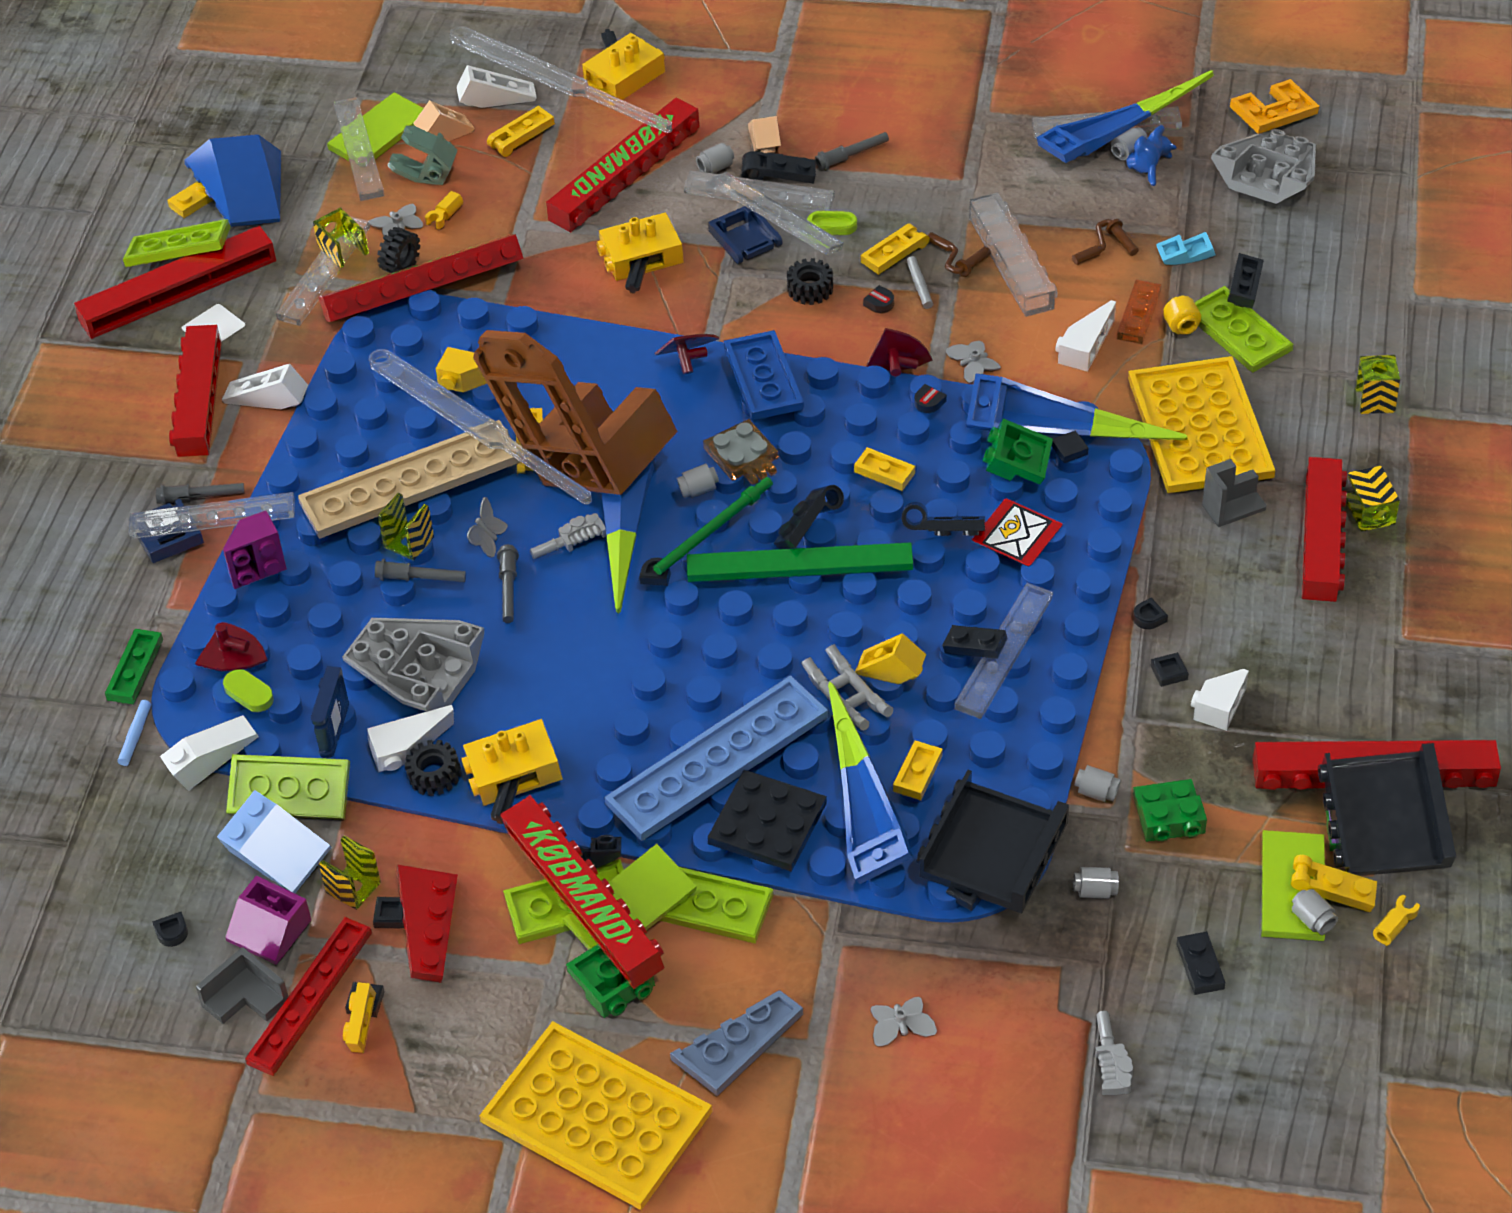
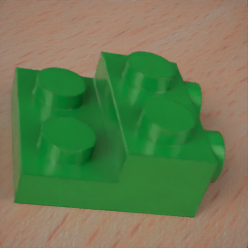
M1003 418L997 428L993 427L987 439V442L992 443V445L987 448L983 457V462L987 463L986 471L1010 481L1015 475H1018L1041 485L1045 479L1053 439Z
M1192 779L1133 787V798L1146 842L1165 841L1170 838L1194 837L1199 834H1205L1207 817L1201 797L1196 794Z
M598 944L566 964L567 972L585 991L586 999L603 1018L610 1014L613 1016L620 1015L625 1011L627 1003L635 998L645 999L651 994L655 986L653 976L633 989Z

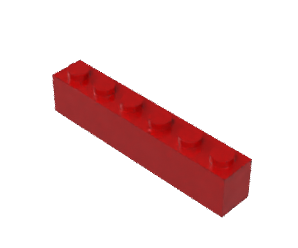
M217 324L186 326L185 337H181L183 355H179L178 359L181 373L176 375L178 392L174 393L176 411H172L171 415L174 429L169 431L170 446H175L177 457L206 456L210 453L222 346Z
M1309 457L1302 581V599L1336 602L1338 591L1344 590L1345 574H1340V570H1344L1345 553H1340V549L1345 548L1346 532H1341V528H1345L1346 511H1341V507L1345 508L1347 491H1342V487H1346L1347 471L1342 470V459Z

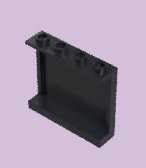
M1434 743L1422 744L1417 752L1331 760L1330 753H1325L1322 764L1318 765V777L1320 783H1325L1326 792L1323 793V805L1325 811H1330L1331 821H1328L1330 839H1335L1336 849L1333 850L1335 868L1340 867L1342 871L1365 876L1452 867L1456 858V852Z
M967 770L963 779L956 781L951 801L945 802L939 824H933L927 846H922L918 852L916 862L920 864L919 877L947 887H955L956 890L969 895L975 894L980 899L1022 914L1068 824L1069 804L1058 801L1052 811L972 783V771Z

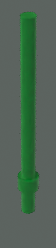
M765 477L755 486H749L745 489L739 499L653 566L654 571L658 575L665 572L742 509L756 503L761 498V494L773 486V481L769 477Z

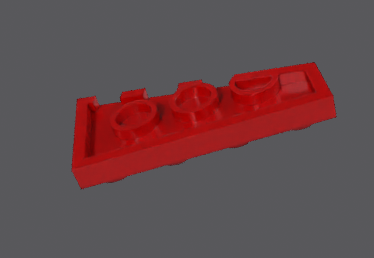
M398 864L396 872L400 886V902L404 915L403 924L407 937L406 946L410 976L415 979L442 983L458 874Z

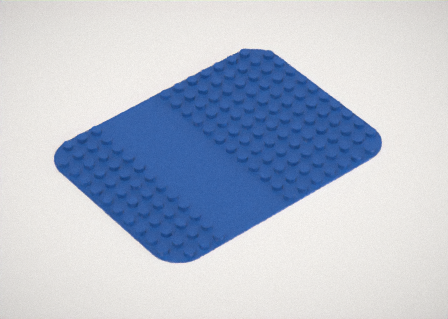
M432 290L363 311L345 321L343 327L335 335L307 387L303 401L297 406L236 523L237 525L239 520L266 510L278 531L287 569L234 589L224 551L222 550L154 683L151 699L152 714L159 735L169 748L185 737L244 715L259 737L244 747L237 755L322 758L319 754L314 730L315 725L312 724L311 715L320 689L318 685L320 679L324 677L326 667H341L349 707L333 757L326 759H348L350 761L348 801L509 834L504 823L498 824L497 821L491 819L494 803L483 806L480 795H473L469 779L474 777L472 773L466 775L461 758L466 757L463 745L497 734L499 731H506L542 719L557 757L563 780L516 795L512 806L531 795L537 804L544 803L551 814L550 820L553 823L558 821L567 834L565 838L569 842L574 840L579 847L591 849V838H597L601 835L622 837L621 857L637 860L650 848L658 844L678 867L785 892L926 921L966 922L988 917L1007 909L983 899L973 911L957 904L954 897L946 894L949 887L919 877L920 864L916 862L917 855L922 846H927L933 824H939L945 802L951 801L956 781L958 779L962 780L967 770L972 771V783L1053 811L1058 801L1067 804L1150 488V461L1139 438L1080 436L1089 448L1088 455L1063 463L1051 446L1045 479L1041 485L1018 475H1015L1010 481L986 471L987 463L983 462V457L987 448L992 445V443L987 442L990 431L967 428L966 426L974 384L942 380L932 375L918 376L901 373L899 376H892L889 370L880 366L866 367L836 362L827 357L813 358L784 353L803 399L804 410L751 420L724 350V342L713 341L694 347H706L707 357L691 359L694 372L684 375L678 352L655 355V352L673 337L684 335L537 311L528 306L513 307L490 303L480 298L466 299L440 295ZM486 330L528 334L558 357L574 386L578 382L598 384L613 412L635 387L656 389L678 431L654 457V471L640 518L622 608L619 614L615 608L607 536L603 538L602 535H595L594 538L589 537L587 541L583 540L582 543L577 542L573 546V551L570 552L564 546L559 548L558 551L555 550L536 559H533L530 553L531 548L552 540V538H559L558 529L566 523L570 524V520L577 516L585 518L586 515L596 513L605 526L601 492L544 486L536 471H525V474H517V464L402 507L405 525L385 547L378 517L319 539L299 503L298 495L497 420L501 421L516 445V434L488 384L466 392L438 387L435 368L447 347L475 353L479 347V338ZM517 382V387L528 402L529 408H542L544 419L555 407L545 387L541 384ZM924 384L947 395V401L936 412L923 413L915 408V393ZM1086 401L1077 402L1098 409L1093 403ZM740 423H749L752 425L753 431L758 433L767 442V451L759 461L749 466L734 467L724 463L718 457L713 438L717 434H725L736 429ZM1045 435L1052 439L1058 437V435ZM867 447L915 465V475L903 491L854 472V464ZM705 463L709 468L714 467L719 478V482L715 483L716 489L691 498V496L684 498L676 478L682 476L683 472ZM765 477H769L773 481V486L761 494V498L752 506H746L687 554L778 550L779 548L774 544L779 536L778 531L783 524L791 519L794 514L792 512L794 507L799 502L805 501L812 490L828 485H836L842 490L844 494L842 506L836 510L819 513L799 544L791 549L911 542L913 570L688 582L686 554L670 567L671 576L668 586L640 584L639 580L642 566L647 560L667 556L739 499L745 489L749 486H755ZM484 497L488 498L494 517L507 524L506 531L496 535L497 540L494 541L496 553L491 558L483 552L480 545L475 546L471 544L467 538L469 528L477 525L475 523L476 518H481L480 507ZM1009 499L1061 522L1062 526L1033 563L1027 566L972 541L974 536L963 535V531H951L950 536H935V531L910 530L906 528L902 523L901 517L907 504L920 502L926 507L928 517L985 516L986 522L1003 500ZM429 506L434 538L417 558L413 560L408 527ZM911 509L907 512V518L913 523L920 522L923 519L922 513L917 509ZM507 544L513 545L519 552V558L516 561L517 577L514 579V620L511 623H505L502 620V580L499 578L500 561L497 559L498 550H500L501 546ZM386 559V562L411 563V567L466 571V581L455 582L410 578L409 581L385 578L384 581H380V578H375L376 561ZM371 618L460 620L484 628L485 632L476 670L451 704L454 709V724L433 741V744H436L437 740H442L443 745L448 742L451 748L454 747L461 766V777H458L459 782L457 784L452 783L453 788L450 791L444 788V794L439 795L438 791H434V796H429L427 791L424 795L420 794L419 790L415 791L412 785H410L405 765L393 771L384 770L378 772L368 744L367 728L427 711L400 703L343 661L342 656ZM225 622L245 629L256 637L263 646L268 661L242 670L249 672L271 688L274 701L267 710L262 712L250 711L226 694L223 679L231 671H219L195 665V662L215 633V626L218 623ZM952 625L1005 630L1008 637L998 659L946 654L942 646ZM903 633L926 654L921 674L914 680L910 679L900 684L859 675L874 693H877L880 698L885 700V703L893 707V714L890 717H886L881 713H877L868 706L867 702L854 709L869 721L868 729L863 731L858 727L855 728L908 834L907 839L914 858L859 884L854 878L847 856L843 788L831 702L814 686L801 663L811 657L818 669L820 668L823 675L827 678V681H830L840 674L825 651L829 646L835 644L851 665V668L856 671L865 649ZM790 675L828 710V718L748 770L827 796V804L792 872L708 844V835L740 776L643 841L605 804V796ZM850 683L837 689L844 700L858 693ZM914 740L943 749L942 758L922 800L893 792V783ZM231 759L215 770L214 773L230 776ZM437 763L429 765L423 771H436L439 768H441L443 764ZM1051 856V858L1049 859V861H1048V863H1047V865H1046V867H1045V869H1044V871H1043V873H1042V875H1041V877H1040L1038 883L1040 882V880L1043 878L1044 874L1046 873V871H1047V869H1048V867H1049V865H1050L1052 856Z

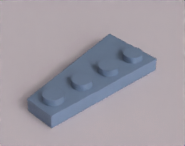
M779 990L747 1008L746 1013L735 1020L730 1018L721 1023V1028L707 1036L702 1034L695 1038L690 1046L683 1050L678 1048L671 1052V1061L718 1096L803 1015V1007Z

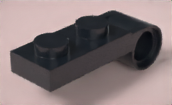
M750 151L742 157L741 178L745 183L751 185L760 183L764 176L814 184L816 160Z
M828 485L812 490L805 501L799 502L792 511L794 513L793 516L781 526L778 531L779 536L774 544L779 549L795 548L819 513L836 510L842 506L844 502L842 490L836 485Z
M920 502L907 504L901 517L902 523L906 528L910 530L935 531V536H950L951 531H963V535L975 536L979 535V531H985V516L928 517L926 507ZM911 509H917L922 513L923 519L920 522L913 523L907 518V512Z

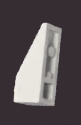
M469 65L466 66L456 87L459 102L480 108L533 102L537 98L533 82Z
M1109 301L1068 327L1064 336H1060L1056 343L1055 351L1059 352L1058 364L1088 372L1115 321L1116 301Z
M286 364L231 381L222 401L225 404L281 410L299 405L304 399L308 384L291 364Z
M445 706L367 728L368 744L378 772L384 770L393 771L405 765V758L407 755H411L410 750L412 748L418 750L417 744L421 742L424 746L428 745L427 740H436L454 724L453 706Z
M244 715L183 738L160 757L172 775L190 791L230 760L232 754L239 753L259 736Z

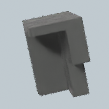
M1232 459L1206 467L1202 506L1218 527L1263 512L1267 506L1257 493L1259 476L1253 469L1235 475L1236 465Z
M244 947L239 949L196 986L202 1007L222 1024L245 1005H248L265 1021H268L280 1010L289 997L285 982Z

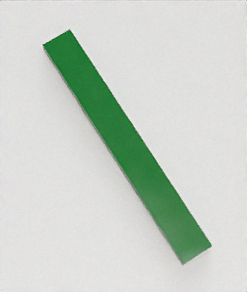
M911 542L687 554L688 582L913 570Z

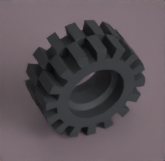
M393 227V230L390 229L388 235L383 237L384 243L381 242L379 245L382 248L378 250L377 255L380 257L377 258V262L380 263L378 266L382 270L393 273L411 267L412 264L415 265L417 262L415 258L419 257L420 254L417 250L420 249L421 245L418 244L420 238H418L417 234L400 227Z
M806 258L802 259L801 264L798 261L794 262V266L791 265L789 271H787V291L790 298L793 297V300L796 302L801 300V304L804 305L806 301H809V305H814V301H817L819 304L822 303V298L827 300L829 295L833 293V270L829 264L823 265V260L820 259L818 262H815V258H811L810 262H807ZM814 280V281H816V282L806 283V282H804V281Z
M427 740L428 745L424 746L421 742L417 744L418 750L415 748L410 750L411 755H407L405 758V769L410 785H412L415 791L419 790V793L422 795L427 791L429 796H434V791H438L439 795L444 794V788L450 791L453 788L452 783L457 784L459 782L458 777H461V766L454 747L451 748L448 742L443 745L442 740H437L436 744H433L432 740ZM437 763L443 764V766L436 771H423L429 765Z

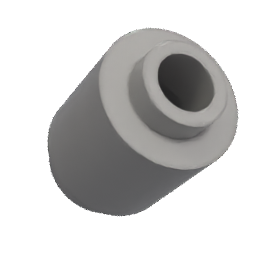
M1140 127L1130 128L1111 141L1113 155L1120 160H1127L1128 156L1135 151L1134 144L1141 136L1148 139L1145 131Z
M719 143L700 152V155L696 157V164L703 175H712L731 166L734 153L729 145L726 146L724 143Z
M706 463L682 473V476L676 478L684 498L689 496L694 498L716 489L715 483L719 482L714 467L709 468Z
M1087 765L1085 770L1079 769L1074 786L1079 787V794L1102 802H1106V800L1114 802L1121 779L1115 778L1113 773Z
M1080 867L1079 873H1074L1073 891H1078L1080 898L1109 899L1110 896H1117L1118 871H1111L1110 868Z
M1314 889L1302 890L1293 898L1292 912L1313 932L1324 935L1332 930L1338 922L1335 909Z

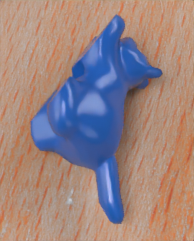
M1163 125L1158 126L1149 135L1148 139L1144 136L1139 137L1134 144L1135 151L1126 160L1129 169H1134L1139 173H1148V181L1151 186L1156 185V166L1160 156L1172 158L1171 150L1177 149L1166 136H1162L1165 129Z

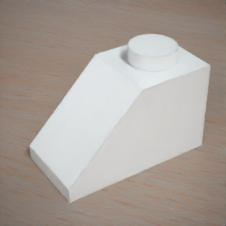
M1241 669L1206 680L1201 691H1195L1191 701V707L1195 708L1193 720L1227 731L1246 691L1249 670Z

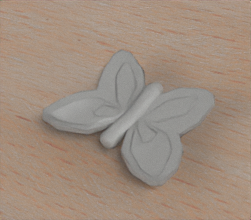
M414 204L406 205L398 210V212H390V217H376L368 221L371 226L382 228L383 235H388V231L390 229L393 230V227H400L402 229H405V227L410 229H420L423 227V222L419 217L415 216L416 206Z
M974 341L969 345H952L946 349V353L950 358L957 361L961 360V366L967 365L964 368V378L968 383L974 382L976 373L983 374L984 370H999L1001 368L1000 364L987 358L988 354L984 352L985 346L982 341Z
M484 497L480 507L481 518H476L475 523L477 525L469 528L467 538L471 544L475 546L480 545L483 552L491 558L496 553V545L494 543L497 540L496 535H501L506 531L507 524L494 517L488 498Z
M914 997L906 1001L902 1007L896 1004L894 1009L882 1005H875L870 1009L873 1017L878 1021L873 1033L874 1043L878 1047L891 1043L897 1037L899 1027L901 1034L904 1036L909 1033L907 1027L914 1034L924 1037L935 1035L937 1032L935 1022L929 1015L922 1012L923 1002L920 997Z

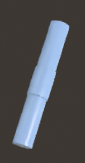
M147 700L140 702L134 720L131 723L118 758L120 765H129L136 744L139 741L151 708V703Z

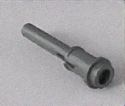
M884 132L845 148L841 145L825 153L823 151L818 152V155L815 156L816 166L819 170L824 169L826 171L829 169V166L847 161L851 155L888 142V134Z
M244 483L189 487V484L165 487L164 484H161V487H156L157 504L162 503L163 505L168 502H175L177 499L189 502L191 498L245 494Z
M509 544L501 546L497 552V559L500 561L499 578L502 580V620L505 623H511L514 620V579L517 577L516 561L519 558V552L513 545Z
M386 559L376 561L375 578H380V581H384L385 578L409 581L410 578L455 582L466 581V571L411 567V563L386 562Z

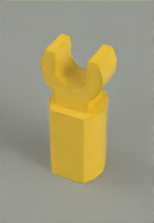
M451 191L435 207V210L429 211L425 215L426 225H430L431 222L435 221L438 230L443 228L445 220H448L463 205L461 195Z
M1405 895L1398 897L1395 908L1391 909L1373 930L1374 938L1385 946L1393 942L1408 924V920H1413L1418 915L1420 904L1416 903L1410 909L1403 906L1406 900Z

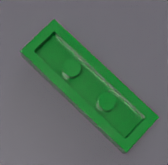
M134 629L105 691L107 701L134 705L163 642L161 632Z

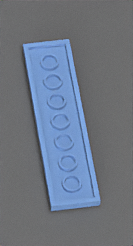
M790 675L605 796V804L643 841L741 776L743 770H750L828 718V710Z

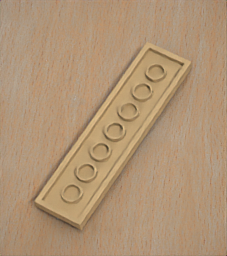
M497 420L300 494L298 499L320 539L378 517L379 513L397 493L400 496L401 506L404 507L520 463L522 458L501 421Z

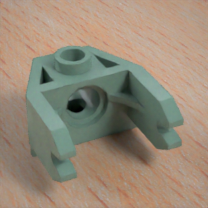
M406 126L401 136L402 140L407 145L428 155L422 164L403 154H392L387 166L394 173L416 183L443 185L458 150L445 140L441 133H438L436 136L416 126Z

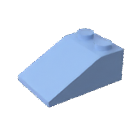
M254 790L217 836L229 852L293 893L299 890L332 848L293 816L256 790Z

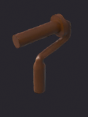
M1105 219L1096 224L1100 246L1095 245L1072 255V259L1075 264H1079L1100 255L1106 248L1102 227L1105 226L1108 234H1114L1131 256L1137 254L1139 249L1122 229L1123 222L1120 219Z
M933 232L928 234L930 243L947 252H951L945 263V269L963 277L971 274V268L991 254L990 249L984 246L968 259L958 260L954 267L951 264L958 253V248L952 242Z

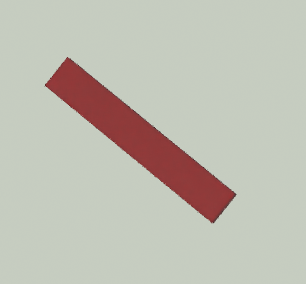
M347 917L343 918L245 1058L248 1066L271 1076L275 1075L371 936V927Z

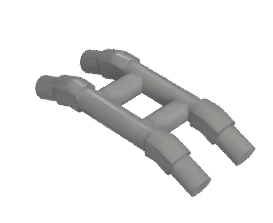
M835 644L825 650L832 660L835 669L840 674L834 679L827 681V678L823 675L820 668L818 669L811 657L801 663L814 686L830 702L829 682L833 683L836 689L848 683L856 689L858 693L846 700L840 695L855 727L863 731L869 727V721L854 709L864 702H867L872 710L886 717H890L893 714V707L885 703V700L869 688L851 668V665Z

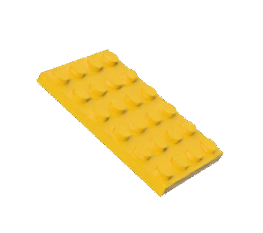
M1232 356L1128 371V380L1142 421L1188 436L1186 440L1149 439L1167 493L1204 488L1206 467L1232 459L1236 465L1235 475L1253 469L1259 476L1258 480L1275 478L1273 462Z
M552 1021L479 1117L481 1123L642 1211L713 1111L711 1104Z

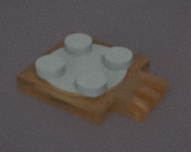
M750 419L703 440V448L732 481L745 476L754 485L758 483L757 476L761 480L768 477L766 471L770 476L777 473L772 461L778 459V451Z

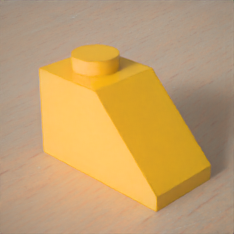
M447 347L435 368L438 387L466 392L487 384L473 359L474 352Z
M902 633L865 649L855 672L860 676L900 684L910 679L914 680L921 674L926 654Z

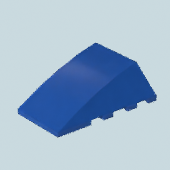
M259 134L209 139L185 159L184 164L188 169H192L195 179L198 183L201 182L203 184L206 194L209 198L214 199L217 209L225 219L229 220L231 227L280 222L281 150Z

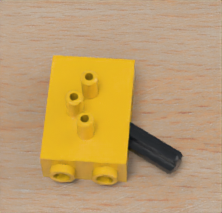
M605 29V32L601 33L606 49L582 64L584 83L616 104L665 72V57L660 49L653 47L632 33L617 41L614 31H610V29Z
M666 212L642 219L633 217L627 223L599 230L600 241H597L596 245L599 255L605 257L604 262L608 273L612 272L616 281L627 278L625 288L632 294L640 290L645 273L684 263L682 243Z
M542 719L506 731H499L497 734L463 745L466 757L461 758L466 775L472 773L474 777L469 779L473 795H480L483 806L494 803L491 819L497 821L498 824H503L500 814L512 807L516 795L563 780L557 757Z

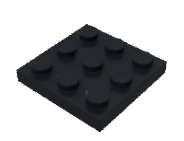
M743 770L708 835V844L792 872L827 804V796Z

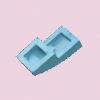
M1206 232L1182 241L1180 235L1156 244L1162 261L1166 265L1192 263L1216 255Z

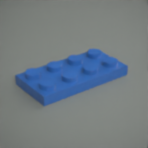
M775 330L724 340V350L751 420L804 410L803 399Z

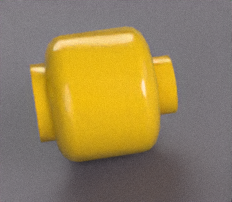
M1189 296L1174 297L1163 309V316L1171 331L1176 334H1190L1197 329L1201 322V313L1194 300Z

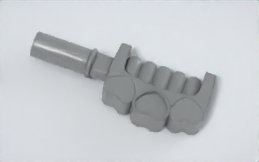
M596 513L586 515L585 518L577 516L570 520V524L566 523L558 529L559 538H552V540L531 548L530 553L533 559H536L555 550L558 551L559 548L564 546L570 552L573 551V546L577 542L582 543L583 540L587 541L589 537L594 538L595 535H602L603 538L606 537V528Z
M1100 1011L1096 1016L1100 1034L1099 1041L1102 1046L1095 1047L1096 1058L1100 1060V1071L1103 1074L1101 1077L1103 1080L1102 1095L1129 1094L1133 1077L1132 1059L1128 1057V1052L1123 1044H1114L1115 1038L1112 1034L1109 1013L1107 1011Z

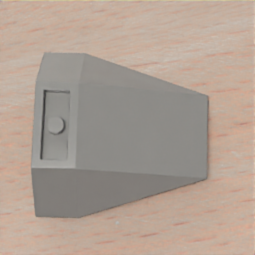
M1273 129L1222 145L1212 153L1211 159L1229 189L1277 204L1302 191L1314 180L1316 144L1309 142L1307 138L1300 136L1292 137L1286 135L1282 130Z
M371 618L342 657L343 661L400 703L420 710L431 711L451 705L476 670L485 631L483 627L460 620Z

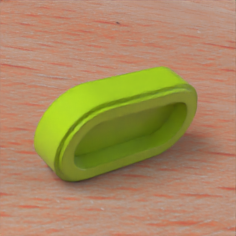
M815 211L807 217V228L811 233L819 235H850L857 230V217L853 213L845 211Z
M240 669L233 670L224 677L223 685L226 694L250 711L262 712L273 704L274 697L271 688L249 672Z

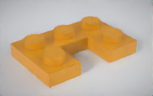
M1291 79L1271 85L1269 94L1278 102L1265 106L1251 92L1232 98L1230 102V108L1257 134L1316 115L1319 111V105Z

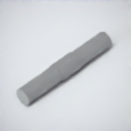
M910 256L906 262L923 307L929 309L933 306L927 284L916 257Z

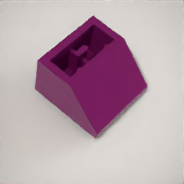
M265 510L239 520L223 547L234 589L287 569L278 531L267 511Z
M256 875L238 897L225 937L226 941L240 948L244 947L248 952L277 965L312 920L307 900Z

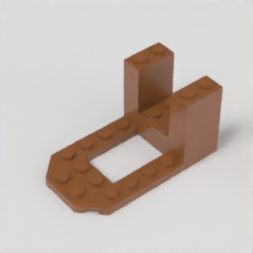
M486 330L479 338V347L475 351L473 359L544 486L621 495L678 432L656 389L635 387L613 412L598 384L578 382L574 386L558 357L528 334ZM517 382L541 384L545 387L555 407L540 423L534 418L528 402L517 387Z

